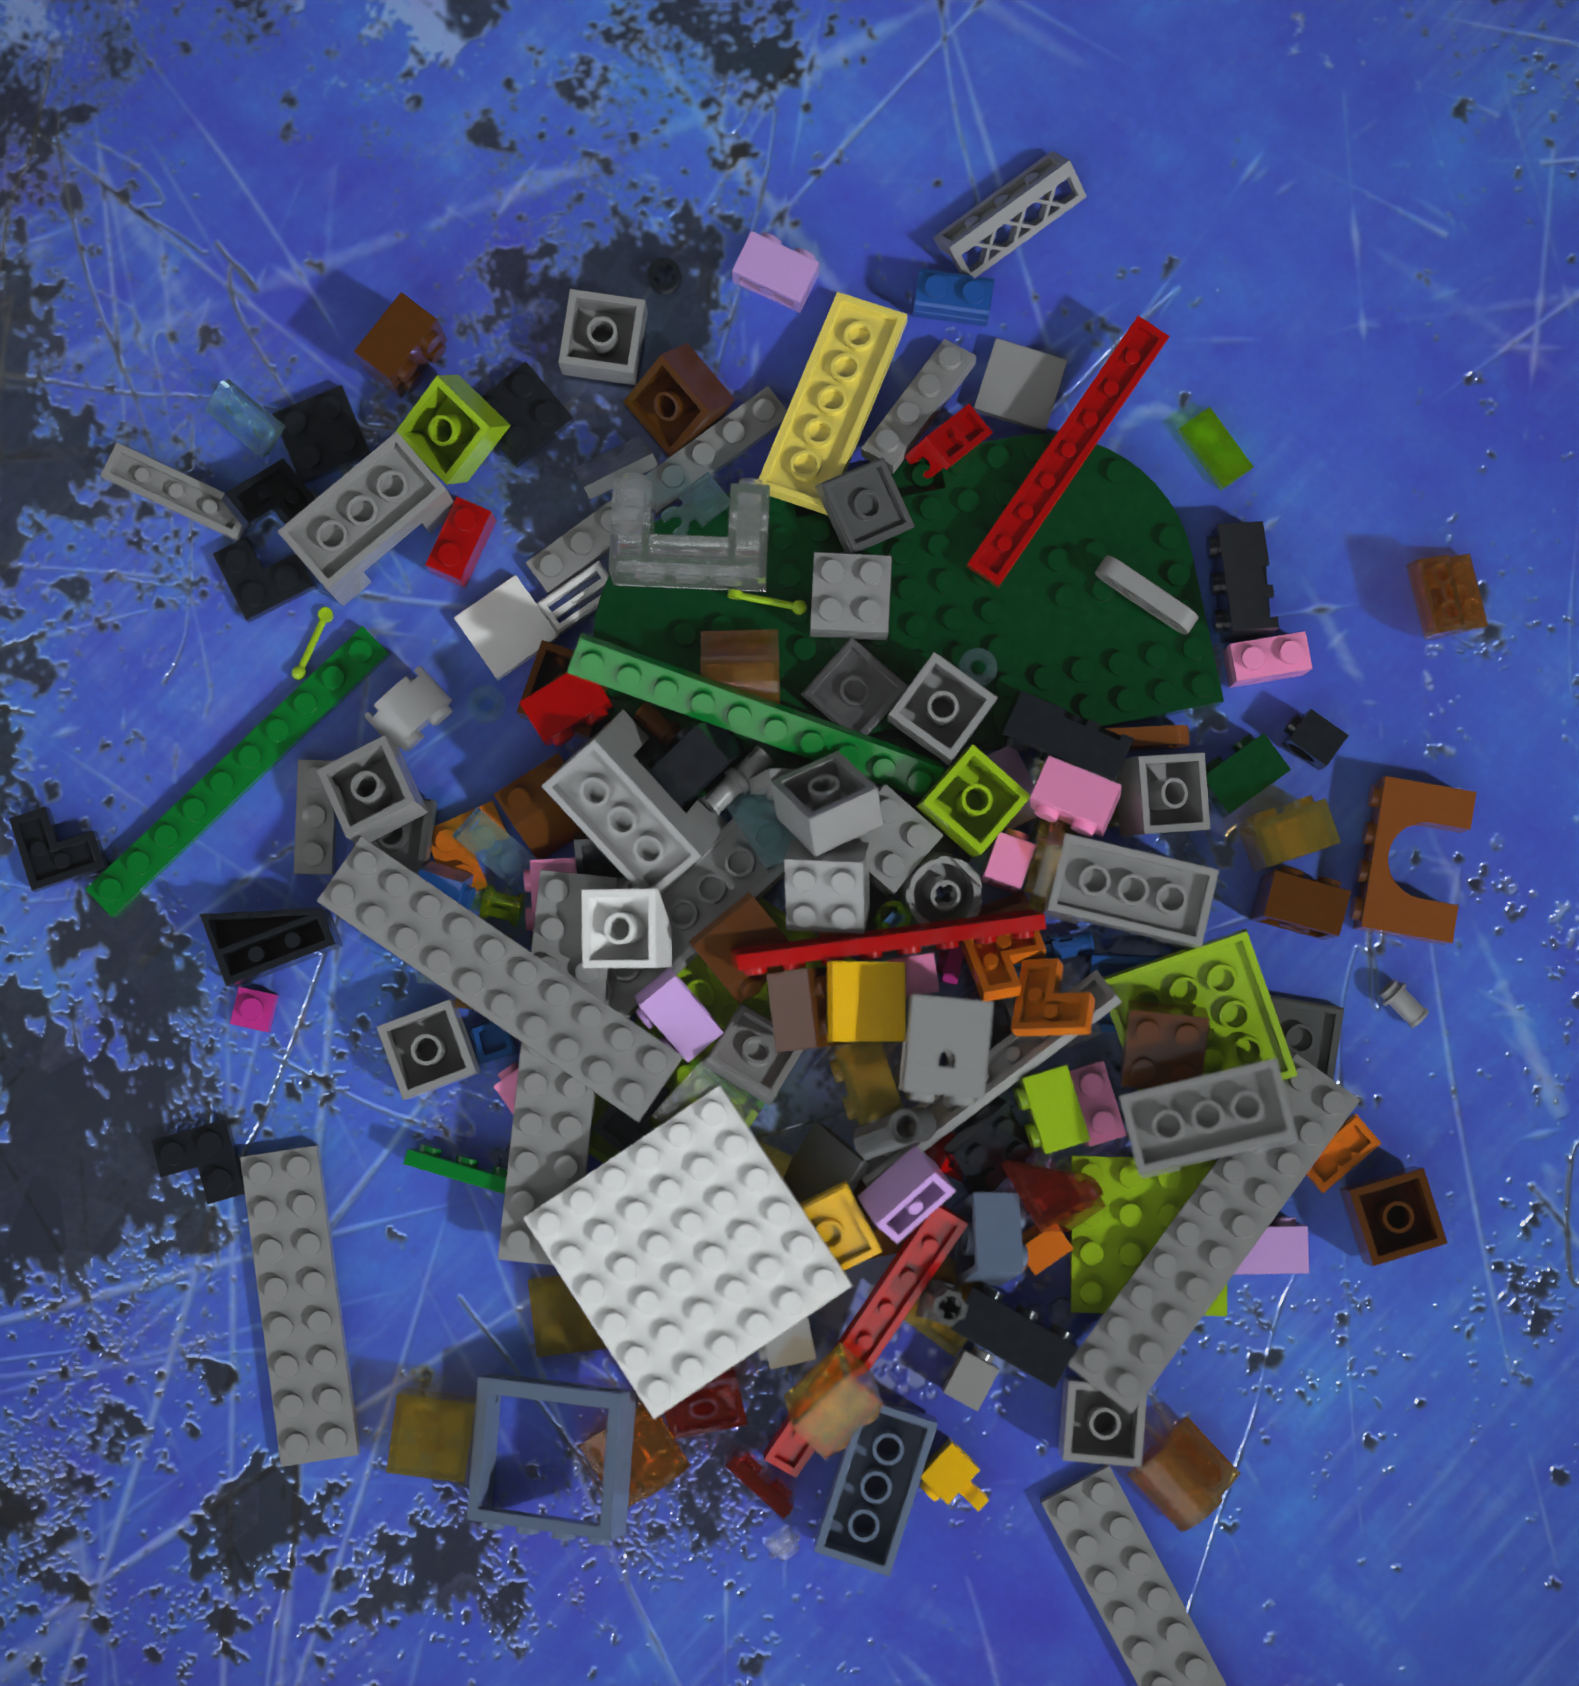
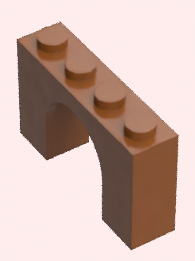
M1384 776L1378 779L1376 784L1371 785L1368 794V806L1372 807L1370 822H1365L1362 831V844H1366L1365 857L1359 860L1356 869V881L1360 882L1358 897H1353L1350 906L1349 916L1350 919H1354L1353 929L1441 945L1453 943L1459 905L1421 899L1403 891L1396 884L1390 873L1388 856L1391 844L1396 836L1410 826H1424L1458 833L1471 830L1477 792Z

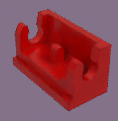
M969 403L927 435L904 457L910 464L918 462L922 457L926 458L930 463V468L925 471L923 476L931 478L943 468L946 470L993 432Z

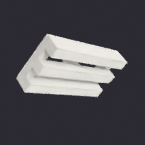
M597 561L536 603L559 636L597 610L600 596L561 623L557 620L602 589L609 575L601 563ZM596 574L600 575L601 579L551 612L549 609L551 605Z

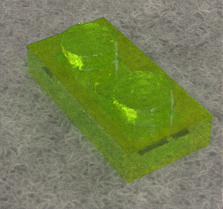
M1211 407L1185 423L1177 431L1220 491L1226 489L1254 468Z

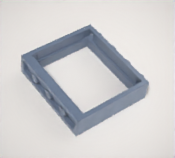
M498 1373L479 1376L467 1520L481 1522V1528L490 1530L504 1529L505 1525L516 1527V1533L524 1535H537L540 1533V1530L552 1532V1538L558 1540H573L575 1535L588 1537L587 1542L593 1545H610V1540L626 1535L637 1392L630 1389ZM501 1396L608 1409L600 1523L492 1507Z

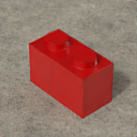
M458 496L456 497L425 564L431 574L466 588L495 526L496 519L492 511Z
M569 673L564 674L519 702L547 747L552 743L559 747L576 736L574 733L575 729L585 723L591 727L601 722L609 715L607 710L613 707L600 684Z

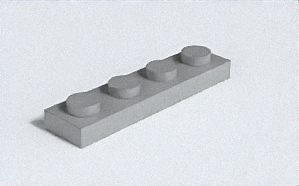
M944 338L862 446V457L871 462L884 457L889 471L893 474L905 459L904 456L912 450L975 366L976 355Z
M116 443L100 474L103 479L235 541L241 539L245 529L223 503L224 492L120 443Z

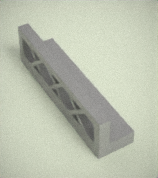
M1051 151L933 238L938 248L951 256L959 274L971 275L975 279L1087 196L1070 160ZM1067 179L1072 193L1061 201L1053 200L1056 187ZM1034 202L1042 204L1038 218L1031 223L1023 222L1027 207ZM1004 224L1012 225L1008 240L1002 244L993 243L998 228ZM974 246L982 247L979 260L968 268L962 255Z

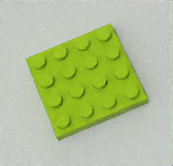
M1246 928L1204 942L1202 947L1186 948L1103 977L1122 1002L1110 1011L1122 1048L1128 1000L1202 1007L1207 1009L1209 1015L1203 1076L1277 1058L1282 1080L1298 1075ZM1137 1088L1138 1091L1146 1090L1142 1088Z
M1071 1156L1070 1244L1073 1250L1070 1251V1312L1105 1313L1218 1159L1182 1166L1179 1171L1143 1179L1138 1174L1134 1157ZM1227 1284L1203 1316H1227Z

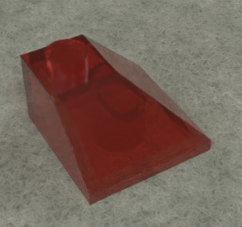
M1006 1160L1001 1164L1040 1232H1070L1106 1207L1101 1198L1103 1191L1100 1185L1092 1176H1088L1087 1173L1036 1161Z
M731 1368L664 1412L672 1440L748 1425L736 1372Z

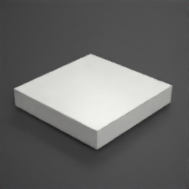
M516 575L454 617L498 681L535 656L542 640L553 643L560 638Z

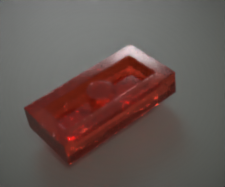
M736 1449L726 1460L725 1467L781 1518L785 1519L794 1508V1500L790 1498L793 1491L779 1478L776 1477L771 1481L761 1472L764 1465L749 1451H746L743 1455Z

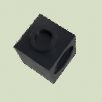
M1310 709L1302 716L1296 713L1284 729L1288 736L1282 745L1316 769L1321 770L1330 763L1349 735Z

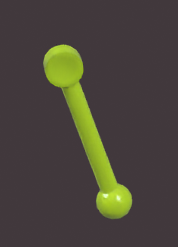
M736 589L728 590L727 597L734 600H745L791 609L797 615L804 614L807 609L806 603L802 600L789 602L744 593Z
M322 607L318 611L319 622L299 664L291 671L292 677L296 680H302L306 676L305 667L326 623L331 622L334 618L332 610L328 607Z

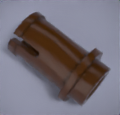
M648 701L633 716L634 721L638 722L658 739L657 744L659 746L665 745L667 748H670L676 742L675 736L681 731L678 721L672 722Z

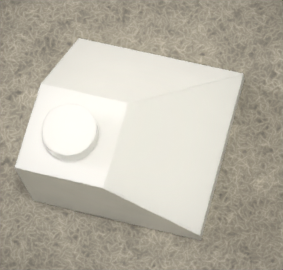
M658 889L582 890V968L672 967V927Z

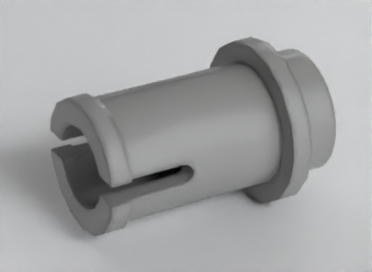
M1393 979L1379 993V996L1383 999L1382 1004L1384 1006L1390 1005L1411 1028H1414L1426 1018L1429 1010L1424 1008L1405 989L1407 985L1404 982L1399 983L1396 979Z

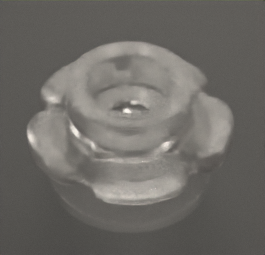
M784 1525L772 1533L764 1543L770 1551L768 1557L770 1559L779 1557L781 1561L792 1557L800 1548L798 1544L801 1538L799 1532H794L790 1525Z

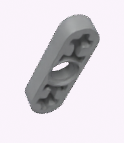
M1106 556L1095 571L1096 576L1105 584L1179 633L1187 635L1199 618L1188 606L1111 556Z

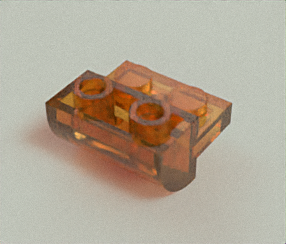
M1448 554L1417 559L1406 565L1424 640L1441 639L1448 635L1476 631L1488 627L1470 554L1449 557Z
M778 629L701 631V676L780 704Z
M644 1403L635 1408L628 1507L658 1492L691 1466L660 1415L653 1419ZM607 1427L584 1440L579 1445L602 1484Z
M1188 1416L1180 1418L1157 1445L1150 1447L1142 1456V1467H1132L1127 1473L1131 1480L1180 1532L1193 1528L1207 1518L1224 1501L1221 1498L1222 1495L1241 1474Z

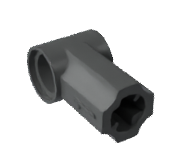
M922 1107L898 1110L890 1116L855 1128L853 1142L856 1151L862 1156L864 1161H869L912 1144L926 1142L935 1134L936 1119L932 1112ZM910 1117H913L917 1124V1130L914 1135L908 1128Z
M932 1277L920 1295L915 1315L953 1326L958 1320L965 1319L968 1305L963 1302L961 1293L958 1292L959 1285Z

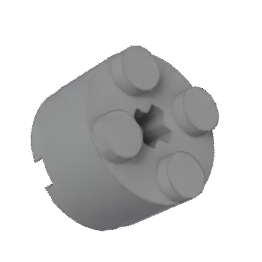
M422 666L414 670L418 675L417 678L409 680L405 676L373 705L378 710L375 715L372 712H367L364 715L365 719L381 736L385 735L390 739L395 749L401 748L404 752L406 750L410 751L425 737L420 731L429 723L433 726H438L453 712L448 706L452 699Z
M936 850L930 851L897 890L903 910L918 924L974 917L978 915L982 904L981 879L973 867L949 853ZM939 886L943 887L942 890L945 893L941 899L937 897L936 889Z

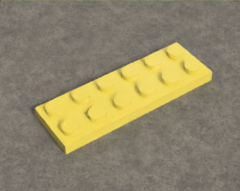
M840 292L836 293L756 483L757 492L827 515L815 486L846 473L908 322V314Z

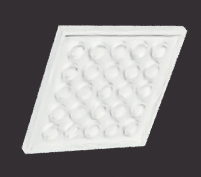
M721 1085L523 1218L653 1419L853 1285Z

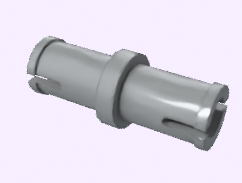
M755 746L753 751L736 767H729L724 772L725 777L706 795L701 797L702 802L713 814L718 816L740 793L745 795L750 790L749 779L773 764L772 759L762 748Z

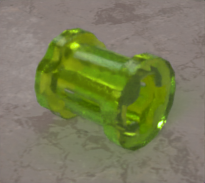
M487 885L482 898L479 917L486 919L488 916L510 921L511 926L517 927L522 916L526 894L519 893L516 896L496 891L494 886Z
M898 901L884 903L874 912L872 918L876 930L890 928L889 923L882 921V916L888 914L890 909H893L894 916H900L901 920L894 927L910 925L911 920L908 908Z

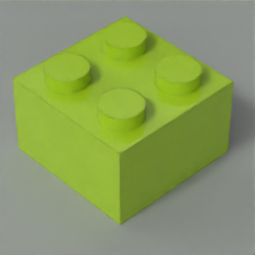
M459 374L437 375L395 432H398L417 456L446 485L468 482L511 425Z
M973 744L963 750L915 807L973 858L981 855L1030 799L1031 795Z
M1056 1065L1033 1072L1017 1081L1018 1086L1013 1087L1012 1092L1018 1110H1025L1029 1123L1023 1125L1030 1147L1037 1148L1038 1152L1043 1154H1049L1091 1141L1067 1065Z

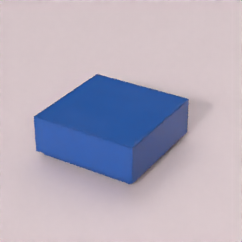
M492 1021L469 1027L479 1064L518 1054L513 1036Z

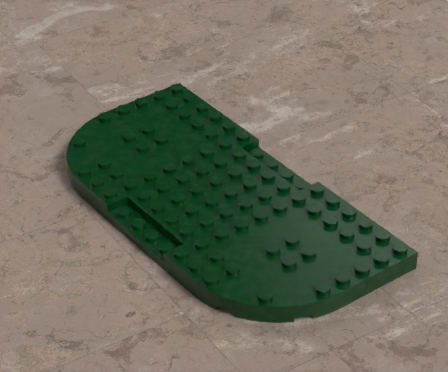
M1029 434L980 443L947 470L943 468L931 478L923 476L925 471L930 468V463L926 458H922L913 464L904 461L893 474L891 473L915 527L855 553L892 556L887 640H855L908 686L911 685L935 652L998 697L955 758L964 749L973 744L983 753L1007 747L1005 745L1007 737L1000 735L999 732L1019 691L1026 692L1064 708L1083 719H1090L1100 723L1101 727L1104 728L1219 706L1224 702L1193 555L1184 527L1170 501L1156 483L1141 469L1112 450L1096 444L999 588L966 566L1056 435ZM756 488L694 501L677 508L645 529L619 558L600 596L595 615L593 637L829 721L801 697V693L846 644L849 638L810 637L814 552L845 554L828 515L759 493ZM1111 556L1121 561L1192 609L1199 618L1187 635L1177 632L1096 576L1095 571L1104 558ZM736 589L744 593L789 602L802 600L806 603L807 609L804 614L797 615L791 609L745 600H734L727 597L728 590ZM608 687L607 697L613 707L607 710L609 715L605 718V724L610 722L623 709L633 719L637 710L646 701ZM652 703L672 722L678 721L681 730L690 723H693L695 726L704 723V721ZM892 709L868 735L934 760L942 761L887 721ZM635 721L649 739L633 756L649 771L651 769L648 765L649 761L663 749L669 752L678 742L676 741L670 748H667L665 745L659 746L657 744L658 739ZM730 731L748 753L740 760H733L720 773L721 777L713 784L709 783L693 800L695 801L700 795H706L725 777L724 772L729 767H736L753 751L755 746L762 748L772 759L773 764L767 769H799L814 762V760ZM749 790L745 795L740 793L731 803L755 799L759 794H751Z

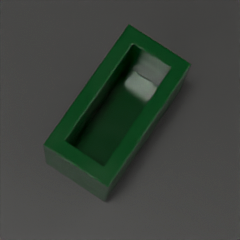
M1265 733L1256 739L1251 734H1248L1232 746L1236 753L1223 761L1219 755L1206 764L1208 798L1223 818L1291 771Z

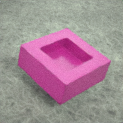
M961 946L947 949V951H939L936 962V971L941 974L939 982L953 986L957 985L964 957Z
M238 987L230 1024L270 1032L279 995Z

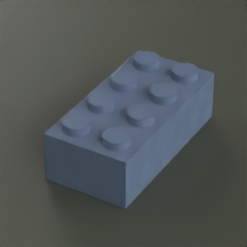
M861 1393L814 1540V1552L890 1577L938 1425L934 1416Z

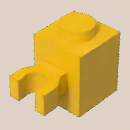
M949 1437L925 1463L921 1476L923 1481L919 1485L920 1488L933 1501L936 1502L939 1498H942L948 1505L960 1493L978 1512L989 1501L988 1496L971 1481L980 1471L978 1464Z

